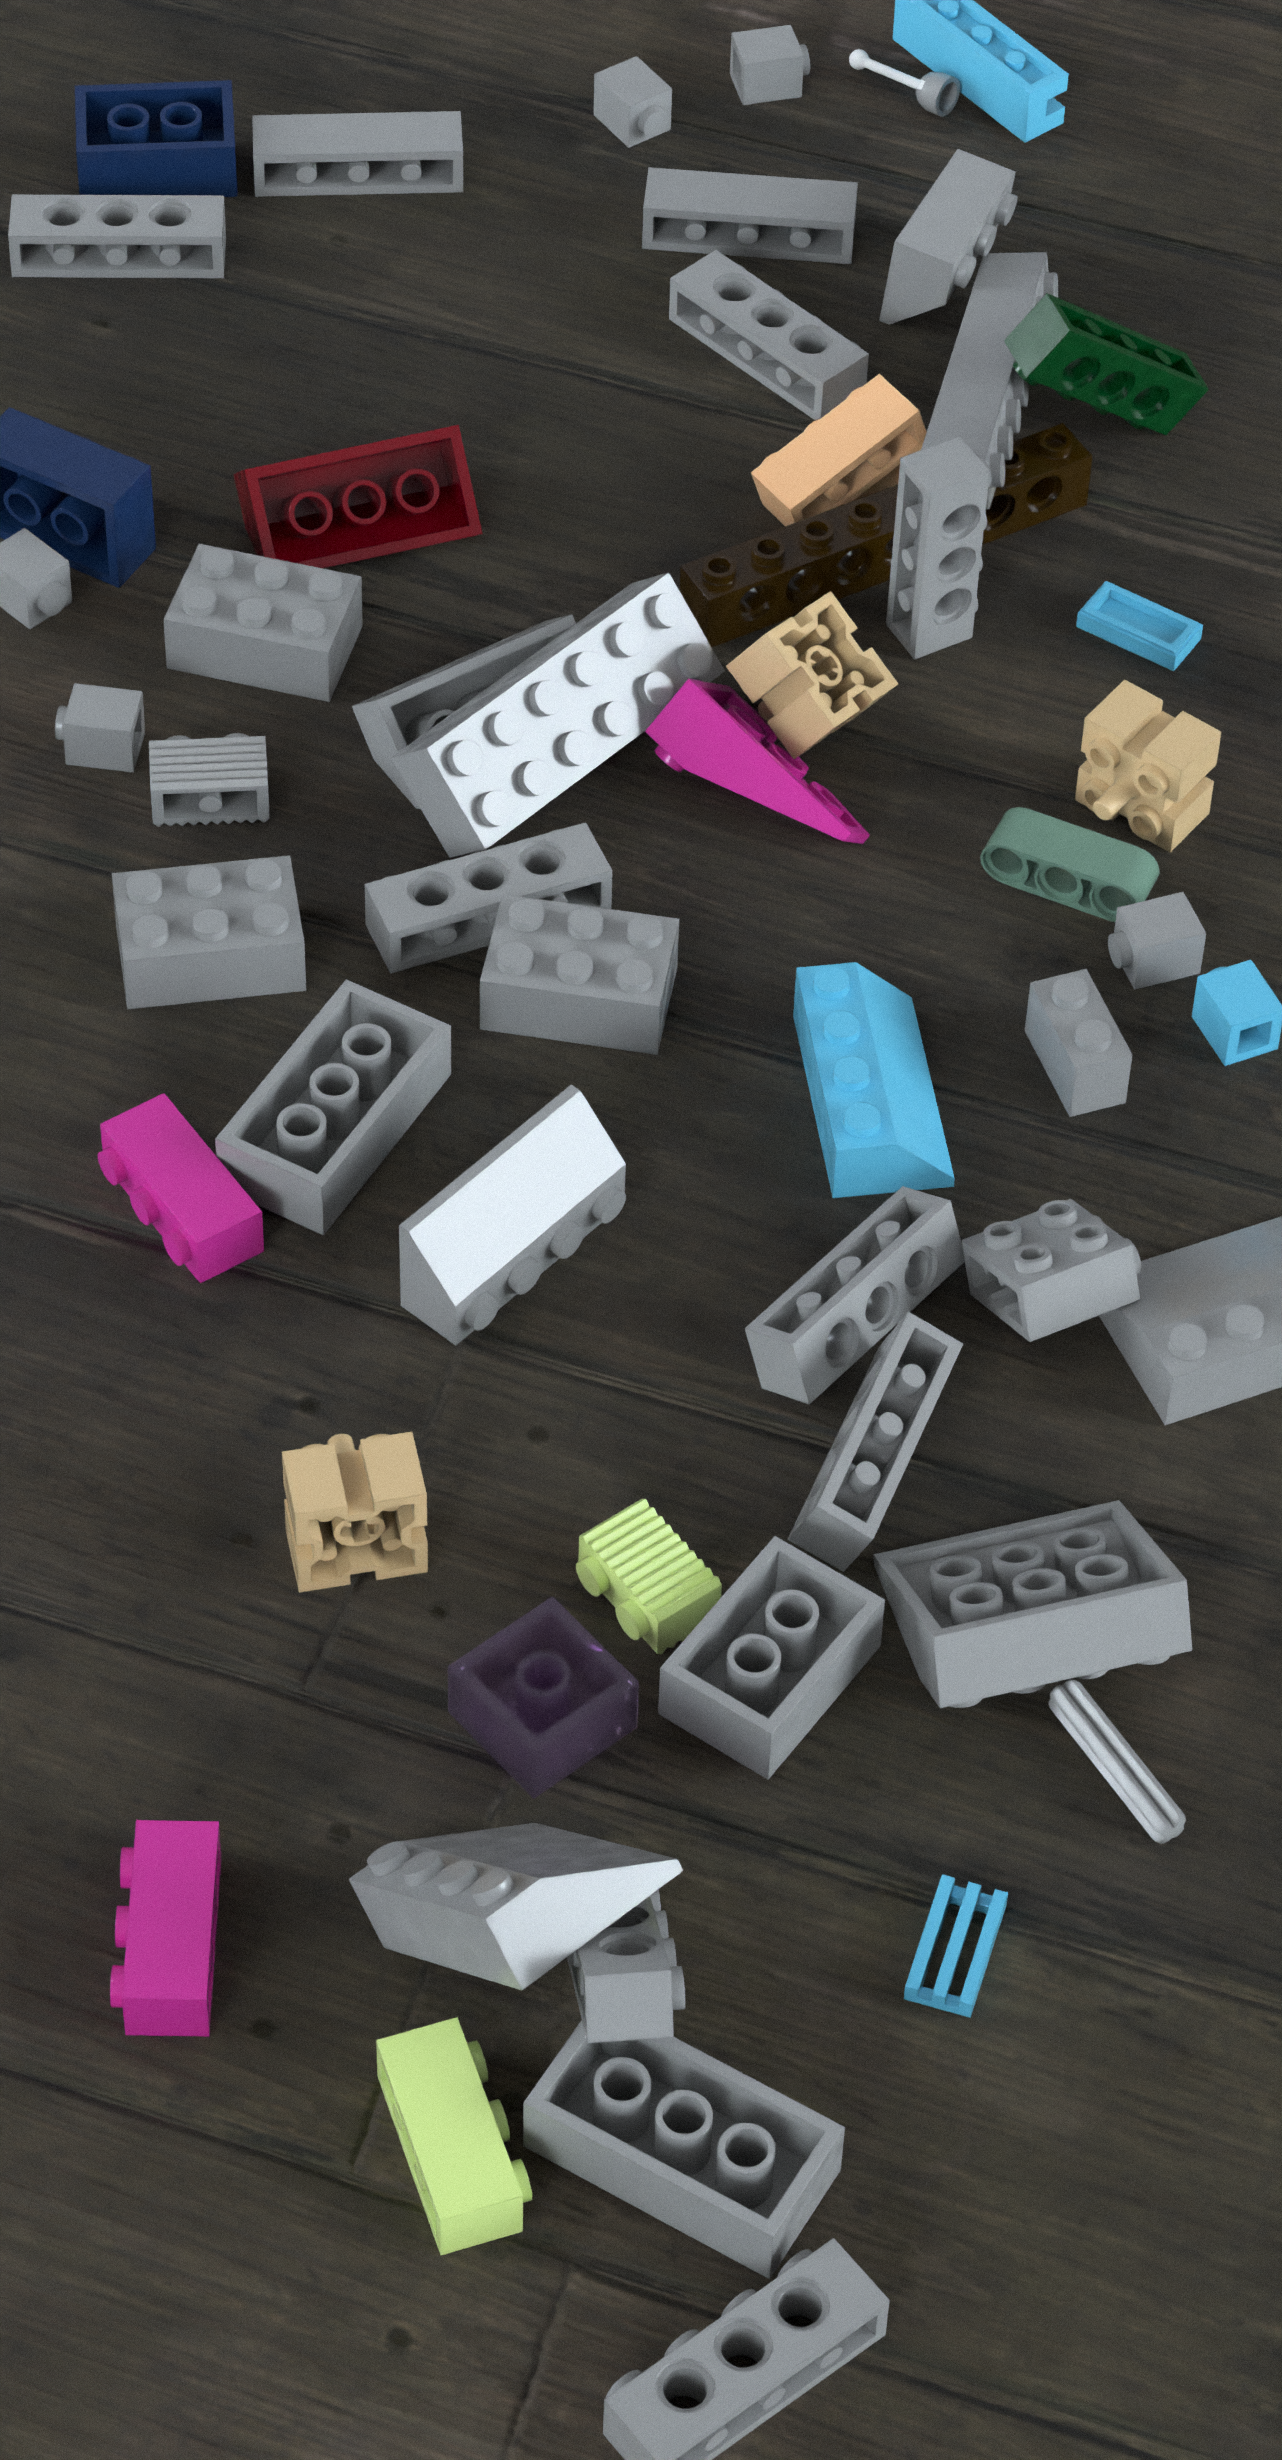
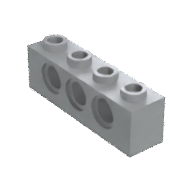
M12 194L8 231L12 277L224 278L226 249L224 196Z
M714 250L670 278L669 320L812 419H821L842 403L853 390L867 383L869 353L719 251Z
M960 436L900 458L886 625L914 660L968 640L973 636L975 612L978 610L977 589L979 571L983 567L981 556L983 532L987 527L988 488L991 486L992 477L985 459L980 455H976Z
M586 822L364 884L365 925L390 974L489 946L502 894L611 909L612 869Z
M902 1186L745 1328L761 1388L810 1405L899 1323L908 1311H912L965 1262L963 1247L951 1200Z
M908 1311L878 1347L787 1540L842 1572L874 1539L963 1343Z
M658 1889L567 1957L587 2043L674 2037L673 2010L685 2009V1985L682 1966H677L674 1939L669 1938L666 1911H661Z
M834 2238L814 2252L810 2249L802 2250L785 2263L776 2279L757 2292L754 2289H748L737 2295L725 2307L721 2317L701 2332L697 2329H691L680 2335L668 2347L664 2358L644 2372L632 2370L617 2380L608 2391L606 2399H604L603 2435L624 2460H712L886 2335L890 2300ZM797 2315L804 2316L814 2323L806 2327H796L788 2324L784 2319ZM734 2356H747L754 2359L757 2364L747 2368L733 2366L726 2360ZM687 2396L696 2399L700 2404L694 2408L682 2409L673 2406L668 2401L675 2397Z

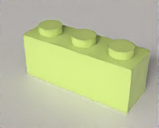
M458 2017L376 2040L377 2077L440 2255L523 2232V2203L532 2201L531 2185L522 2160L510 2161L504 2142L510 2140V2131L500 2100L496 2099L488 2102L482 2083L488 2081V2071L479 2042L477 2040L466 2042Z

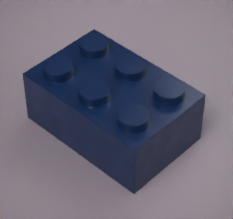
M232 80L75 86L76 155L79 195H211L237 197Z
M9 407L0 416V538L5 540L26 528L67 559L70 568L120 588L156 549L151 465Z

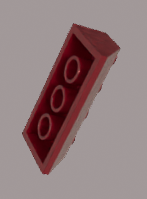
M459 425L244 469L233 474L245 529L258 556L318 568H328L483 534Z

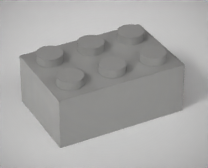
M198 544L164 617L167 669L330 702L363 626L362 578L357 575Z
M290 855L112 873L115 921L127 1009L306 991L305 943Z
M502 894L480 978V1030L658 1055L678 966L679 919Z
M774 1536L660 1667L658 1714L769 1780L881 1646L885 1599Z

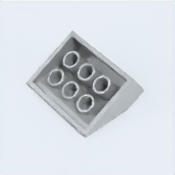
M1282 1216L1141 1261V1272L1137 1274L1140 1300L1099 1315L1164 1425L1281 1388Z
M1119 1500L873 1554L874 1567L919 1679L940 1708L948 1706L954 1708L971 1707L978 1704L983 1698L1009 1692L1032 1693L1042 1689L1045 1684L1071 1678H1098L1110 1669L1136 1663L1155 1665L1168 1660L1172 1655L1192 1651L1187 1579Z
M529 1823L392 1842L375 1850L367 1859L368 1865L349 1878V1881L384 1948L523 1990L680 1874L683 1869L676 1858L538 1823Z

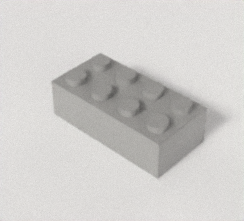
M346 979L215 1138L217 1158L256 1205L321 1235H325L451 1075V1025Z
M581 2020L523 2105V2146L768 2279L772 2277L841 2171L844 2126L675 2037L587 2043Z

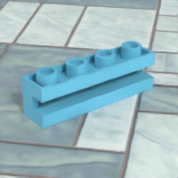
M895 0L893 40L932 71L943 72L957 78L960 82V93L1024 143L1064 123L1065 106L1053 97L1067 91L1069 74L975 1Z

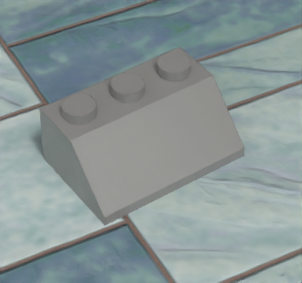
M956 150L894 242L879 321L890 325L944 306L958 286L965 288L968 285L976 266L977 256H987L994 243L997 226L999 224L1006 226L1014 213L1018 199L1016 195L1011 194L1015 171L963 150Z

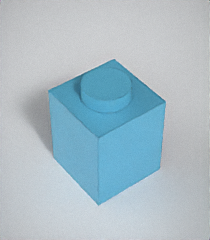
M1252 960L1228 967H1218L1197 977L1191 1017L1224 1066L1278 1049L1282 1028V1004Z

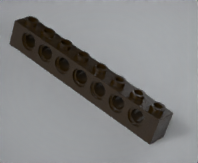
M1064 423L1013 441L1012 459L1005 460L1004 486L996 487L990 509H986L987 527L983 532L982 545L1087 505L1093 456ZM898 485L681 565L680 593L711 647L794 617L805 607L830 591L838 600L890 580Z

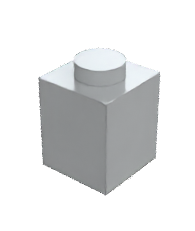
M791 25L733 32L731 34L730 76L742 105L802 97L803 76L810 73V58L807 46L805 44L799 45Z
M637 56L594 74V116L628 148L671 130L672 88Z
M26 528L0 543V607L28 629H31L50 616L58 614L72 603L70 567L67 559Z
M74 683L68 706H59L55 721L56 740L64 741L66 765L134 773L145 735L143 692Z
M1184 892L1117 907L1114 933L1108 937V949L1114 966L1117 969L1123 968L1135 990L1200 974L1206 932Z

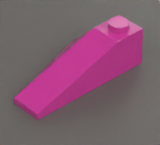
M688 679L645 731L658 744L654 750L658 757L678 772H682L685 769L843 842L863 844L870 836L828 789L813 781L809 785L803 777L807 774L809 767L799 756L793 759L788 751L774 743L777 737L767 721L730 686Z

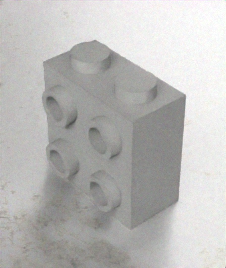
M1072 1199L1048 1202L1042 1205L1037 1212L1013 1221L995 1222L987 1226L983 1232L962 1240L970 1295L1029 1342L1140 1300L1137 1274L1141 1272V1260L1135 1245L1131 1240L1123 1238L1104 1224L1100 1217L1092 1215Z

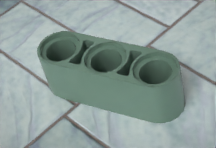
M1022 807L1011 808L1005 812L980 855L981 865L993 879L1111 922L1116 921L1117 907L1145 901L1160 874L1159 865L1155 858L1138 846Z

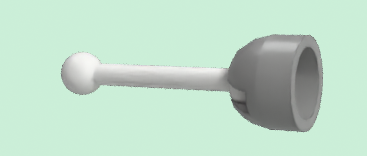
M862 49L854 50L849 56V63L856 70L867 68L916 89L915 94L921 107L940 117L948 115L958 101L960 82L951 75L943 72H930L922 76L921 79H917L870 59L868 54Z

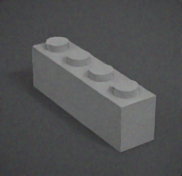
M461 111L252 115L255 197L463 192Z
M648 167L643 205L642 249L710 254L717 250L723 255L852 264L858 182Z

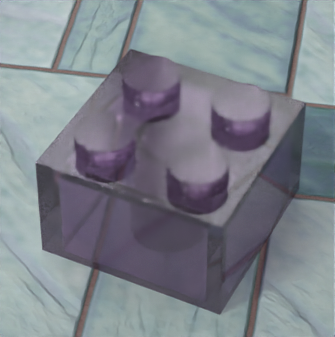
M553 1596L448 1666V1712L533 1799L637 1728L639 1681Z

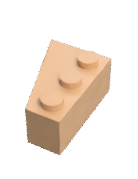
M878 374L864 386L853 390L842 403L821 419L809 424L803 433L778 452L766 457L761 465L751 472L763 506L784 526H788L898 485L900 458L920 451L927 432L920 410L881 374Z

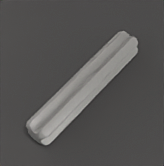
M1069 1679L1062 1685L1056 1686L1050 1692L1049 1708L1155 1842L1164 1844L1180 1835L1184 1830L1185 1814L1082 1684L1077 1680Z

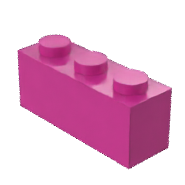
M165 1093L100 1124L102 1151L98 1152L97 1156L104 1176L112 1185L120 1184L130 1196L131 1205L139 1220L146 1226L151 1223L161 1234L164 1247L172 1261L178 1266L185 1264L199 1283L264 1252L262 1211Z
M136 1820L134 1847H122L120 1887L122 1889H130L129 1906H117L115 1945L116 1948H126L125 1964L112 1965L110 2005L111 2008H123L125 2035L210 2036L222 1860L219 1821Z

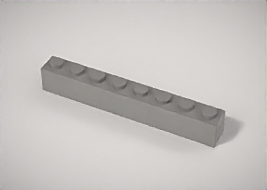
M1047 252L988 253L986 257H982L921 448L923 450L960 436L976 455L982 456L989 466L992 477L991 486L988 488L986 509H990L996 487L1004 486L1005 460L1012 459L1013 433L1020 432L1021 407L1027 406L1029 398V384L1015 371L1013 363L1016 360L1004 340L1046 293L1058 298V276L1056 272H1049Z

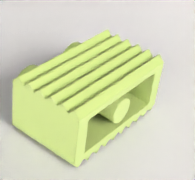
M640 1499L579 1535V1554L576 1571L581 1583L591 1595L597 1597L603 1594L615 1607L617 1620L624 1632L633 1640H638L642 1637L657 1654H663L667 1647L673 1648L678 1641H684L721 1598L722 1584L719 1577L714 1576L711 1569L705 1567L703 1560L697 1558L694 1550H689L687 1543L681 1541L679 1534L673 1532L670 1524H665L663 1517L657 1515L655 1508L650 1507L646 1499Z

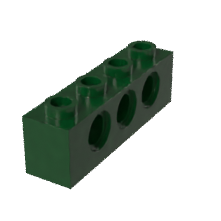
M1048 293L1044 295L1004 340L1016 360L1013 363L1015 371L1028 384L1035 387L1039 384L1054 389L1061 397L1068 401H1073L1075 398L1088 403L1102 415L1112 413L1124 418L1131 426L1139 430L1146 427L1167 435L1209 390L1186 353Z

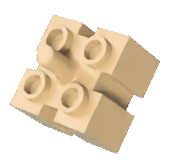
M831 591L805 607L796 616L788 618L765 633L726 665L752 703L759 699L763 700L758 705L760 716L768 721V725L793 759H796L829 734L834 733L859 716L898 685V682L874 649L871 647L863 652L851 636V633L858 628Z
M1124 680L1085 717L1081 751L1085 753L1087 760L1078 770L1075 800L1087 806L1102 820L1110 819L1113 821L1119 814L1128 818L1129 826L1137 836L1171 852L1210 812L1214 781L1205 776L1217 765L1221 731L1184 711L1176 718L1163 712L1162 699Z
M413 1432L372 1435L366 1439H360L359 1450H355L351 1436L348 1434H337L328 1440L327 1445L311 1444L301 1449L282 1451L283 1484L287 1498L284 1499L286 1534L299 1593L350 1585V1575L375 1571L376 1580L428 1572V1541L424 1526H427V1492Z

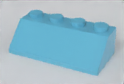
M856 962L796 968L793 1018L832 1198L894 1193L902 1186L914 1190L954 1187L955 1178L912 997Z

